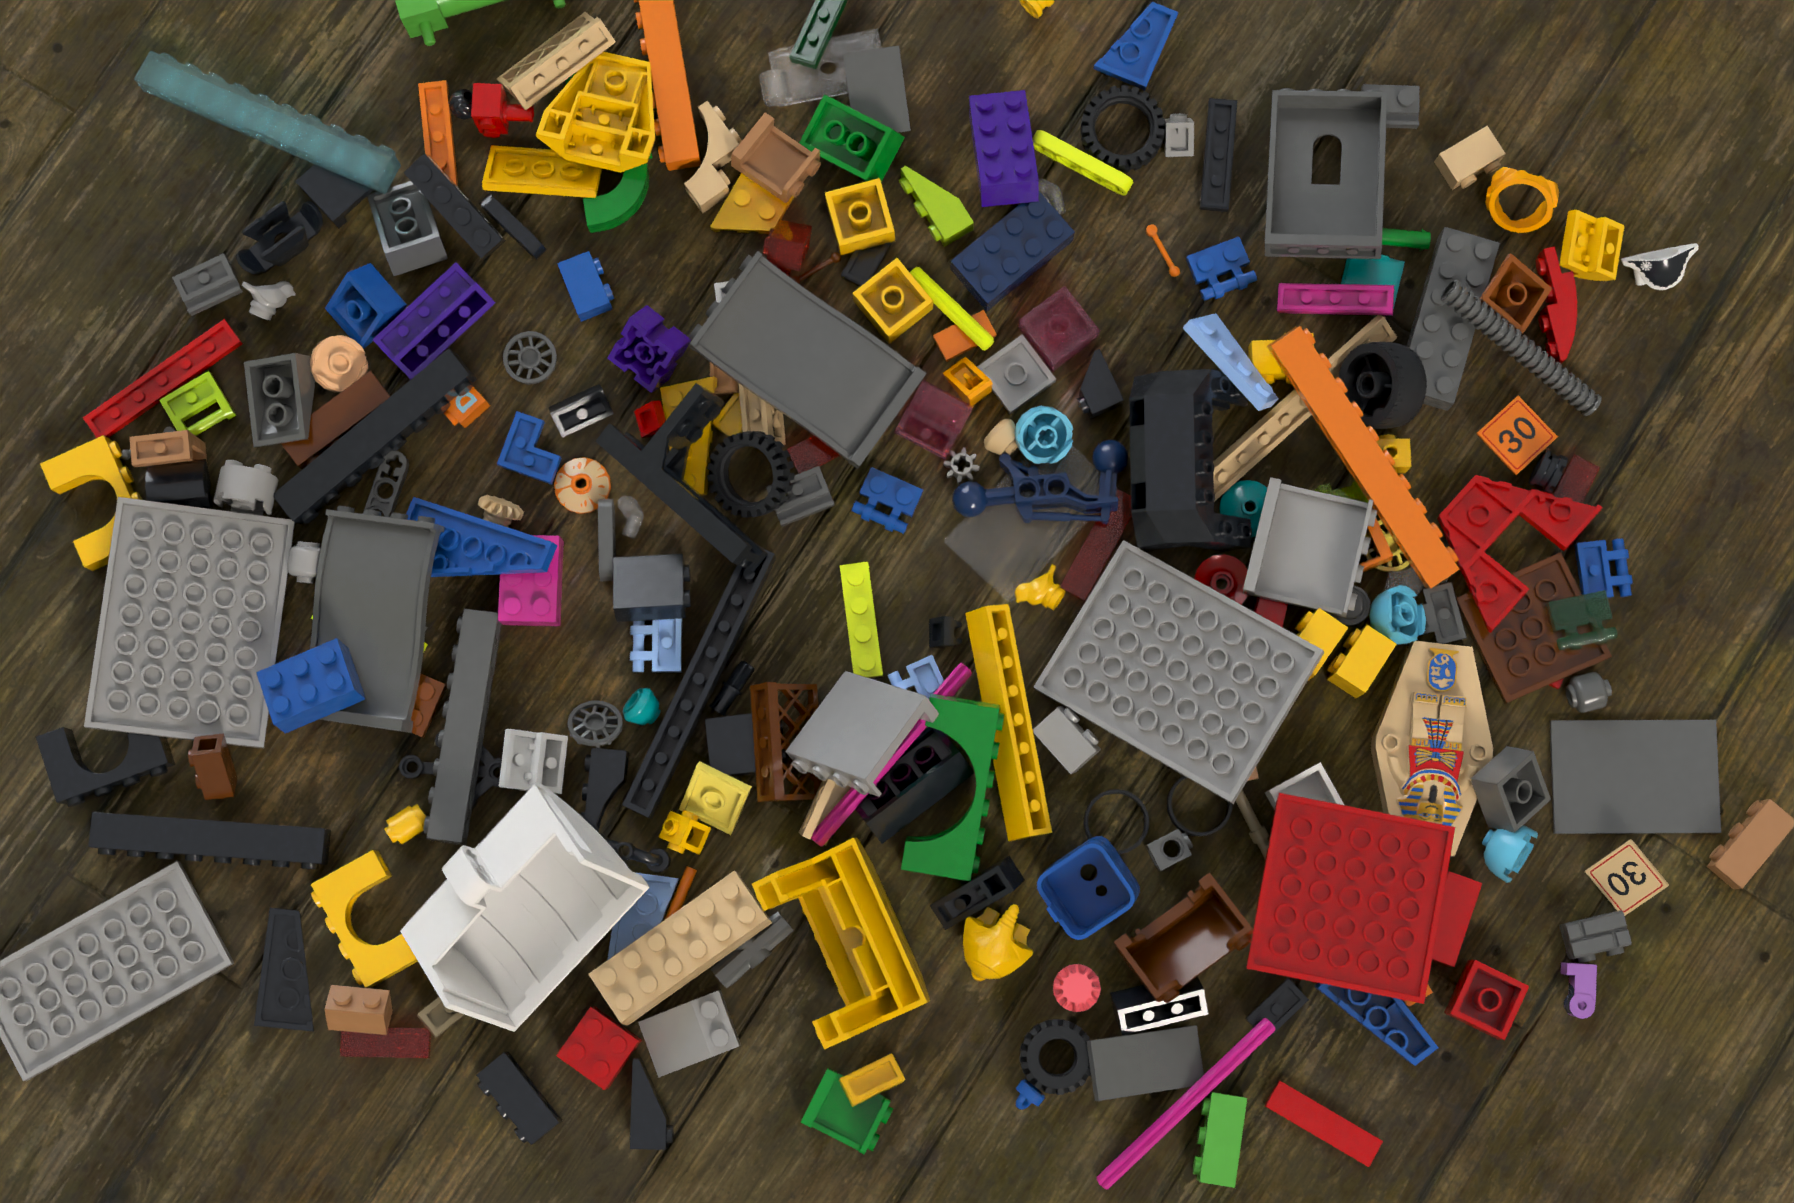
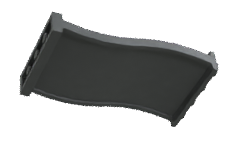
M759 251L756 252L754 257L748 255L739 267L743 272L737 280L731 278L722 290L726 295L721 302L714 301L705 314L709 317L703 326L697 324L688 338L692 340L689 348L693 351L695 350L750 392L809 431L845 458L849 464L858 469L927 373L919 367L912 365L863 327L802 287L764 258Z
M337 506V511L326 509L325 515L328 516L322 540L316 575L310 649L336 638L349 648L366 699L319 720L412 733L414 722L411 721L417 696L423 660L430 578L441 532L444 533L445 527L435 524V518L418 516V520L414 521L408 520L409 515L401 513H391L390 517L381 516L382 512L364 509V514L354 513L355 508Z

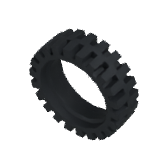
M1122 85L1121 88L1113 86L1108 91L1104 89L1099 92V95L1097 97L1094 96L1090 104L1087 105L1081 121L1082 145L1085 146V152L1117 170H1123V173L1130 172L1131 169L1136 171L1142 165L1146 166L1158 153L1164 138L1165 120L1161 107L1158 108L1157 101L1154 98L1151 100L1147 92L1141 93L1139 88L1134 86L1133 89H1128V85ZM1118 103L1130 104L1140 109L1147 117L1150 125V136L1146 144L1137 152L1128 155L1114 154L1106 150L1098 141L1095 133V123L1100 113L1107 107Z
M761 431L737 433L723 439L724 442L719 443L715 447L717 451L712 452L710 458L713 462L708 463L707 468L712 470V474L707 475L708 481H713V485L709 488L711 493H717V496L714 497L717 503L723 502L722 508L726 511L732 510L731 514L735 516L741 515V517L745 518L762 516L778 509L783 505L782 502L788 499L789 495L787 492L792 491L793 484H790V481L794 480V473H790V468L794 466L792 461H787V457L790 456L788 450L783 451L782 447L784 445L780 441H774V436L765 435V432ZM745 446H752L761 450L767 456L773 470L774 480L771 491L767 497L758 502H749L742 499L734 491L729 479L728 468L731 457L735 451Z

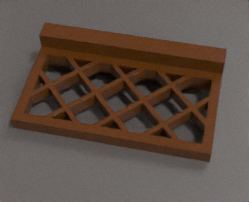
M765 682L751 685L758 802L814 800L822 780L810 772L803 773L798 780L790 771L793 767V760L790 759L786 766L782 762V749L787 750L790 746L788 742L794 733L797 736L801 731L799 728L804 719L808 722L819 707L817 684H777V682ZM778 691H781L788 699L783 707L778 704ZM802 691H808V704L806 707L797 699ZM792 704L800 713L795 722L786 713ZM781 719L790 728L785 736L780 733ZM785 777L794 786L789 794H784L783 780ZM808 777L814 782V794H810L803 786Z

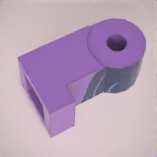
M1561 962V974L1569 975V991L1564 1001V1008L1570 1016L1581 1019L1588 1018L1595 1010L1597 965Z

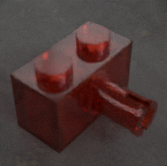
M779 219L776 227L770 228L769 236L765 238L763 254H768L767 260L790 277L791 269L800 271L809 251L812 226Z

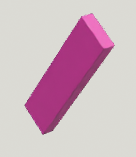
M1279 283L1277 312L1292 314L1393 315L1394 285Z

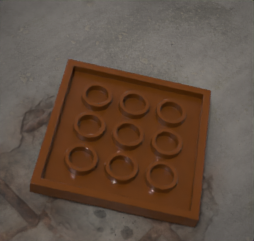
M1561 552L1512 573L1529 588V591L1491 633L1488 632L1471 592L1456 598L1463 620L1504 705L1612 657Z

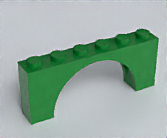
M930 693L929 701L938 711L939 715L933 723L925 721V726L940 730L949 735L966 751L975 771L976 791L969 809L953 826L933 835L906 837L901 870L971 881L972 873L978 874L980 856H975L976 845L983 844L985 828L980 827L981 816L987 817L990 799L984 798L986 787L992 788L995 771L989 770L991 759L997 760L1000 742H995L994 739L996 730L1002 731L1004 713H999L1000 705Z

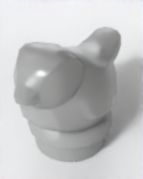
M287 281L263 286H252L247 282L242 284L254 299L250 302L249 312L266 320H271L272 315L276 314V308L282 307L286 303L287 298L296 294L293 291V286Z

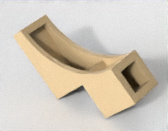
M708 101L698 106L700 116L708 130L706 155L697 172L684 183L686 192L702 214L729 195L730 192L727 185L730 184V181L720 168L731 161L732 152L742 141L734 128L729 130L723 123L726 118L717 106L712 108Z

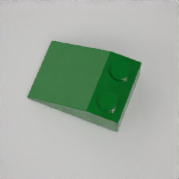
M824 94L799 144L811 152L814 148L820 150L821 158L864 181L880 178L882 182L905 137Z

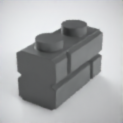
M1622 910L1560 924L1567 956L1569 959L1577 958L1578 963L1596 960L1595 954L1606 951L1607 956L1624 953L1623 947L1629 946L1632 943Z

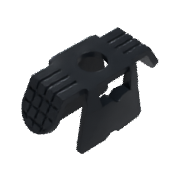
M285 201L268 210L263 216L257 218L242 231L243 235L259 242L250 249L240 250L236 254L238 264L251 274L266 273L275 265L280 267L305 250L309 245L308 241L320 232L323 219L318 207L313 202L307 201L303 203L300 212L292 218L289 217ZM279 234H288L275 244V238Z

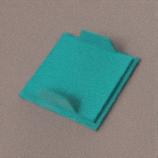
M1381 255V259L1347 258L1341 284L1394 285V309L1405 262L1389 258V256Z

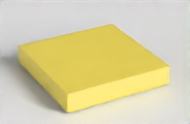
M699 761L679 810L691 812L699 816V820L731 835L752 786Z

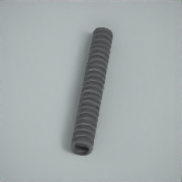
M1459 280L1450 282L1444 288L1440 298L1442 302H1447L1450 308L1454 307L1456 313L1461 312L1463 319L1468 318V323L1474 324L1477 330L1481 329L1483 335L1488 334L1489 340H1495L1494 343L1497 346L1501 345V349L1504 352L1508 351L1510 357L1515 356V361L1521 362L1524 368L1528 367L1530 373L1535 372L1536 378H1541L1544 384L1548 383L1550 389H1555L1554 392L1558 395L1561 394L1562 399L1568 400L1570 405H1575L1574 408L1577 411H1581L1583 416L1592 414L1599 407L1602 399L1599 394H1595L1592 388L1588 389V385L1582 383L1581 379L1575 378L1572 372L1568 373V369L1562 367L1560 362H1555L1552 356L1548 357L1546 351L1541 352L1542 348L1539 345L1535 346L1533 340L1528 341V337L1525 334L1521 335L1522 332L1519 329H1515L1513 324H1508L1507 319H1501V315L1494 313L1495 310L1492 307L1487 308L1488 304L1481 302L1480 297H1474L1472 291L1467 292L1468 288L1465 285L1460 286L1461 282Z

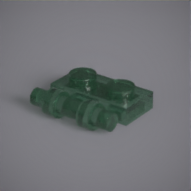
M1605 590L1551 601L1546 604L1553 632L1565 630L1566 633L1565 638L1557 639L1559 650L1570 648L1573 651L1581 649L1583 645L1606 644L1607 640L1618 637L1615 627L1604 629L1602 625L1603 621L1612 619ZM1591 625L1592 632L1583 634L1577 632L1576 627Z

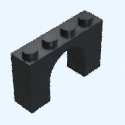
M61 727L36 736V740L56 802L73 807L84 803L87 796L93 794L96 797L104 796L113 792L112 787L123 784V787L132 786L141 782L140 777L149 774L151 777H156L167 773V768L175 765L167 737L127 733L129 748L125 759L118 767L106 773H95L84 764L72 729Z

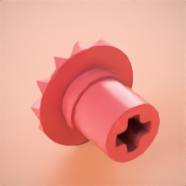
M1081 964L1064 967L1056 975L1053 983V993L1057 1002L1063 1008L1072 1012H1081L1091 1008L1097 1002L1101 991L1098 976L1092 969Z

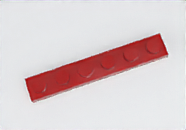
M223 319L84 416L83 419L96 438L103 435L109 438L158 404L160 399L184 386L243 343L228 322Z

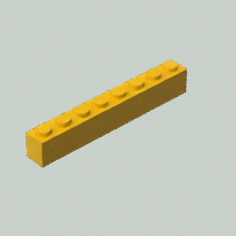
M1009 604L984 606L965 614L982 702L1000 705L999 713H1004L1002 731L996 730L994 741L1000 742L997 760L993 759L1007 837L1008 841L1033 838L1052 833L1010 608Z

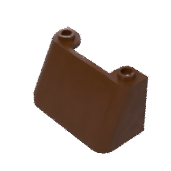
M1208 873L1198 881L1200 886L1195 890V894L1190 890L1185 899L1142 930L1136 929L1134 931L1136 937H1128L1125 933L1114 941L1119 955L1157 1002H1171L1180 994L1178 990L1234 949L1240 951L1252 942L1250 937L1253 934V928L1211 873Z

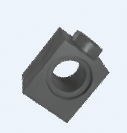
M1179 829L1145 845L1159 872L1191 856L1190 849L1193 848V845L1186 832L1181 834ZM1173 841L1177 844L1179 850L1175 857H1168L1164 853L1163 846L1165 842Z

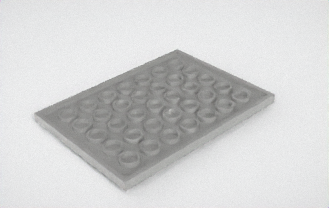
M118 497L84 727L194 740L198 736L224 733L226 742L229 745L264 749L269 710L256 672L276 664L288 576L289 551L292 547L295 522L283 518Z
M1123 540L1037 680L1034 688L1234 804L1322 658L1324 651Z

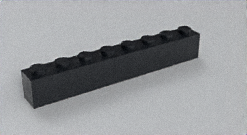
M447 349L278 489L273 497L293 522L299 524L310 523L319 515L318 511L321 508L335 503L340 498V493L344 489L358 484L363 478L362 475L367 470L381 465L385 460L384 456L390 451H396L404 446L408 436L413 432L417 433L423 430L429 424L428 420L431 417L445 412L450 407L451 400L458 395L463 396L468 393L477 378L456 352Z
M92 812L88 847L97 848L98 854L116 855V850H126L127 856L145 857V852L156 853V858L174 859V854L185 855V860L202 862L203 856L214 857L215 863L231 864L232 858L243 859L244 865L260 866L261 860L272 861V867L289 868L290 862L301 863V869L318 870L319 864L328 865L331 830Z

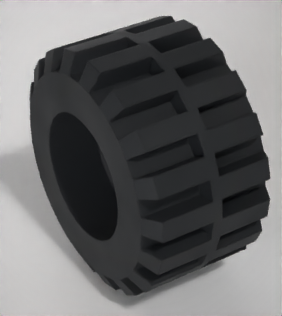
M1049 1019L1035 1025L1027 1032L1020 1047L1019 1058L1024 1075L1032 1085L1045 1093L1063 1095L1064 1093L1075 1091L1079 1086H1083L1088 1076L1091 1075L1086 1042L1090 1041V1038L1078 1025L1062 1019ZM1062 1039L1073 1048L1074 1062L1067 1072L1051 1074L1042 1067L1039 1059L1040 1050L1049 1040Z

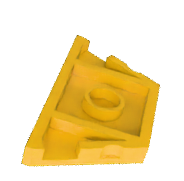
M741 173L711 224V230L715 232L733 230L737 231V233L756 231L761 234H773L794 197L792 196L787 203H784Z

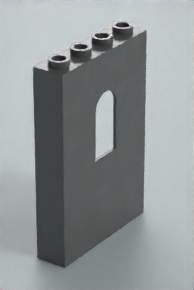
M1290 88L1272 90L1265 231L1266 257L1381 259L1387 92H1380L1375 89L1367 91H1351L1348 89L1337 91H1323L1321 89L1297 91ZM1321 136H1334L1341 143L1340 185L1311 184L1313 145Z

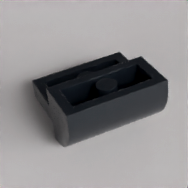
M206 459L148 466L145 476L147 501L213 509L209 490L211 488V481Z

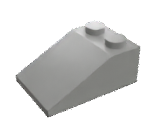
M721 990L638 1022L658 1078L741 1046Z

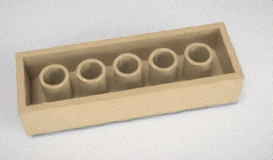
M734 870L588 975L620 1023L628 1026L772 924V921L763 911L741 876Z

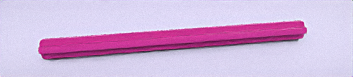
M962 663L958 664L933 694L953 697L971 676V670ZM919 719L874 780L875 786L927 727L925 726V720ZM851 787L814 830L811 839L817 845L824 846L869 793L863 795Z
M1263 1018L1097 1176V1182L1104 1189H1109L1275 1031V1026L1267 1018Z

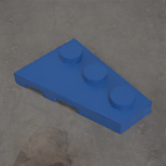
M1152 2L1132 23L1125 34L1111 46L1103 58L1098 60L1093 69L1145 90L1178 16V12Z

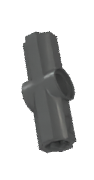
M778 911L770 917L772 924L729 953L711 969L726 988L732 986L750 968L754 969L772 953L771 950L794 931Z

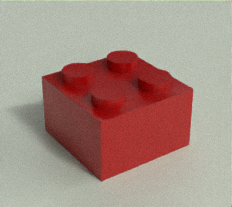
M1468 960L1444 1013L1496 1039L1505 1040L1529 986L1477 960Z
M591 1006L556 1056L600 1088L606 1090L611 1086L642 1039L597 1007Z

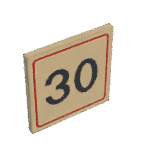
M1629 839L1585 870L1586 874L1615 909L1623 911L1624 916L1669 886L1668 882L1632 839Z

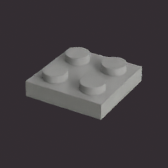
M1023 334L977 366L991 379L993 393L1009 414H1012L1056 382L1054 375Z

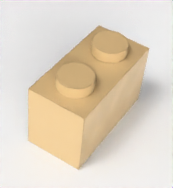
M1486 126L1441 152L1434 163L1452 190L1460 185L1464 189L1477 180L1476 176L1485 171L1486 174H1490L1501 166L1500 161L1506 153L1489 127Z

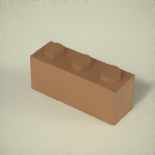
M1771 799L1761 800L1760 802L1758 800L1755 801L1746 811L1748 817L1742 824L1738 822L1729 831L1728 836L1730 839L1725 845L1722 846L1720 844L1709 856L1712 860L1706 867L1732 889H1743L1794 827V818Z

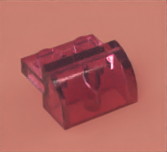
M923 380L894 433L945 460L958 441L974 406Z

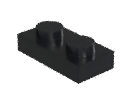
M1287 978L1245 1019L1254 1028L1263 1018H1267L1276 1028L1266 1039L1267 1041L1309 999Z

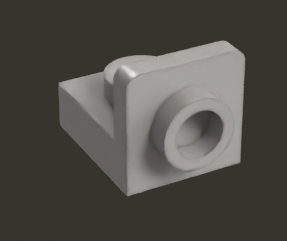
M1170 114V118L1164 119L1165 157L1194 156V121L1191 118H1187V114Z

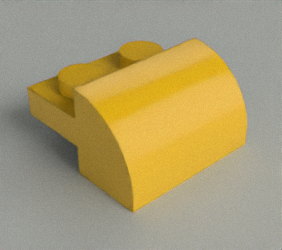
M1579 210L1568 211L1559 266L1573 271L1574 277L1594 281L1616 280L1624 225L1607 217L1595 218Z

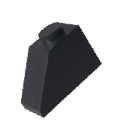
M1100 349L1094 351L1080 388V397L1077 398L1082 413H1088L1090 419L1122 406L1124 401Z

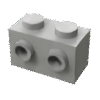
M1061 706L1057 707L1033 729V733L1070 774H1073L1095 756L1101 748L1097 745L1099 742L1098 738L1089 729L1084 731L1077 723L1080 719L1076 713L1070 708L1065 709Z

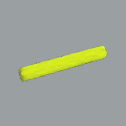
M915 267L910 272L933 300V303L984 351L992 346L994 343L993 336L920 267Z

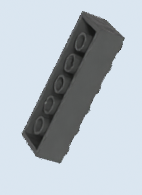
M1444 227L1438 235L1406 346L1417 353L1426 371L1427 388L1423 404L1446 411L1452 407L1476 329L1474 324L1468 323V318L1463 319L1461 317V312L1456 313L1454 307L1450 308L1447 302L1441 301V293L1450 282L1459 280L1461 282L1460 286L1465 285L1468 288L1467 292L1472 291L1474 297H1481L1489 283L1499 242Z

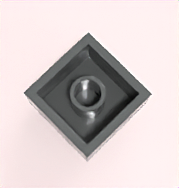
M1506 746L1470 779L1486 823L1491 828L1504 829L1515 833L1551 800L1534 751Z

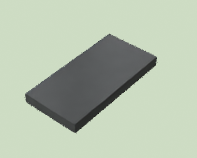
M1197 1025L1086 1041L1095 1101L1192 1087L1204 1075Z

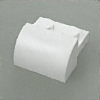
M505 729L499 787L528 791L536 782L542 784L554 794H562L568 736Z

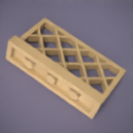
M584 12L496 79L527 110L616 41L601 19L598 17L594 19Z

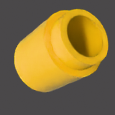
M418 804L413 807L409 805L387 819L388 826L384 830L393 843L399 841L402 845L424 831L426 815Z

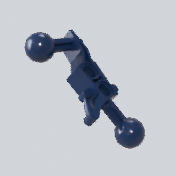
M1115 440L1103 441L1094 449L1092 461L1095 468L1100 472L1098 496L1086 495L1072 486L1066 472L1039 475L1037 467L1031 466L1028 468L1023 466L1022 463L1011 459L1009 454L1004 453L999 458L1000 467L1010 476L1012 487L984 489L977 482L967 481L955 489L952 503L959 514L971 518L980 515L987 506L1015 503L1016 512H1018L1024 523H1030L1032 520L1101 521L1103 524H1107L1110 512L1118 510V497H1116L1117 475L1127 466L1129 460L1128 452L1120 442ZM1021 471L1028 473V476H1025ZM1056 486L1064 491L1061 494L1054 495L1049 492V489ZM1029 489L1035 494L1032 497L1025 498L1020 493L1023 490ZM1067 507L1084 514L1101 513V515H1077L1062 512H1036L1032 510Z

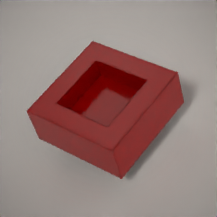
M651 401L634 411L641 438L655 435L666 421L661 401Z

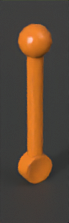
M1153 224L1148 225L1146 234L1155 241L1170 268L1169 274L1177 277L1180 274V269L1174 266L1157 235V227Z

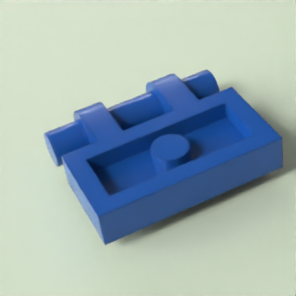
M1239 236L1186 257L1196 285L1205 281L1209 285L1208 288L1200 290L1204 301L1213 297L1215 299L1221 298L1226 292L1236 288L1242 290L1247 288L1248 284L1257 281L1254 270L1245 274L1241 271V267L1249 265L1250 261ZM1231 272L1233 278L1221 283L1218 281V276Z
M871 467L860 490V495L869 498L868 503L864 505L855 501L851 511L861 515V519L869 522L872 520L884 525V529L893 532L895 530L904 534L908 523L899 520L901 513L910 517L913 516L923 494V489ZM880 503L893 509L890 516L876 510L877 504Z
M1623 538L1612 540L1613 551H1607L1606 540L1581 542L1574 545L1580 589L1585 601L1614 597L1612 586H1619L1620 597L1632 596L1630 585L1633 584L1632 575L1628 573L1627 566L1629 553L1628 549H1625ZM1609 561H1615L1617 576L1611 577Z

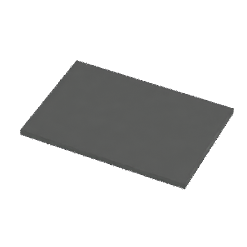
M1716 720L1549 721L1553 834L1721 833Z

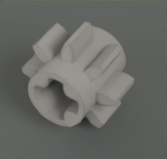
M964 447L961 453L958 454L951 450L950 456L952 460L944 461V466L951 468L947 473V478L954 476L957 478L958 485L965 478L972 482L973 476L971 472L979 471L978 465H972L977 455L972 454L969 456L966 454ZM961 460L965 461V466H967L963 472H959L958 466H956Z

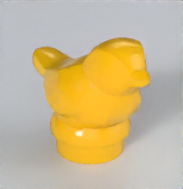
M1052 564L1046 574L1029 583L1019 584L1015 589L1016 602L1027 601L1031 605L1042 603L1045 608L1049 607L1054 610L1066 592L1060 588L1061 585L1054 584L1053 576L1056 566Z

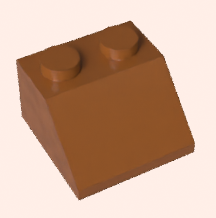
M1510 253L1499 267L1480 299L1481 302L1488 304L1487 308L1492 307L1495 310L1494 313H1499L1501 319H1507L1508 324H1513L1515 329H1519L1522 332L1521 334H1523L1552 288Z

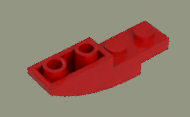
M1554 246L1543 249L1535 262L1538 275H1542L1543 281L1552 288L1545 299V302H1549L1550 305H1547L1540 312L1541 315L1538 320L1541 331L1546 333L1548 341L1546 343V352L1548 357L1552 356L1555 362L1562 364L1567 359L1575 335L1577 292L1573 271L1561 273Z

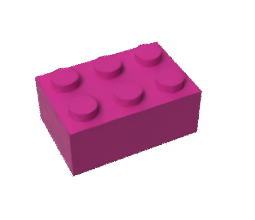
M533 535L558 545L547 572L500 574L498 621L502 625L560 626L564 541L560 536Z

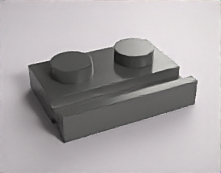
M1363 84L1361 91L1375 89L1380 92H1387L1386 128L1417 129L1419 127L1420 86Z
M224 253L172 277L191 316L243 292L233 268Z
M819 466L794 475V480L790 481V484H793L792 491L787 492L789 495L788 499L782 502L783 505L775 509V512L782 527L835 506ZM772 485L766 487L768 494L771 491Z

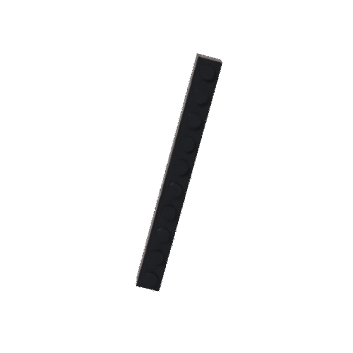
M763 549L768 554L754 572L746 567L736 566L622 804L623 806L650 819L653 818L776 561L774 553Z

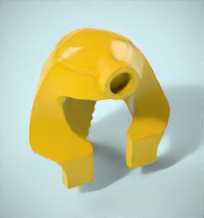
M1017 904L1011 905L1001 918H999L1000 913L989 907L978 918L971 916L966 918L963 949L965 961L971 969V975L974 980L1000 979L1015 971L1033 955V950L1027 946V936L1030 929L1016 923L1017 915L1019 914Z

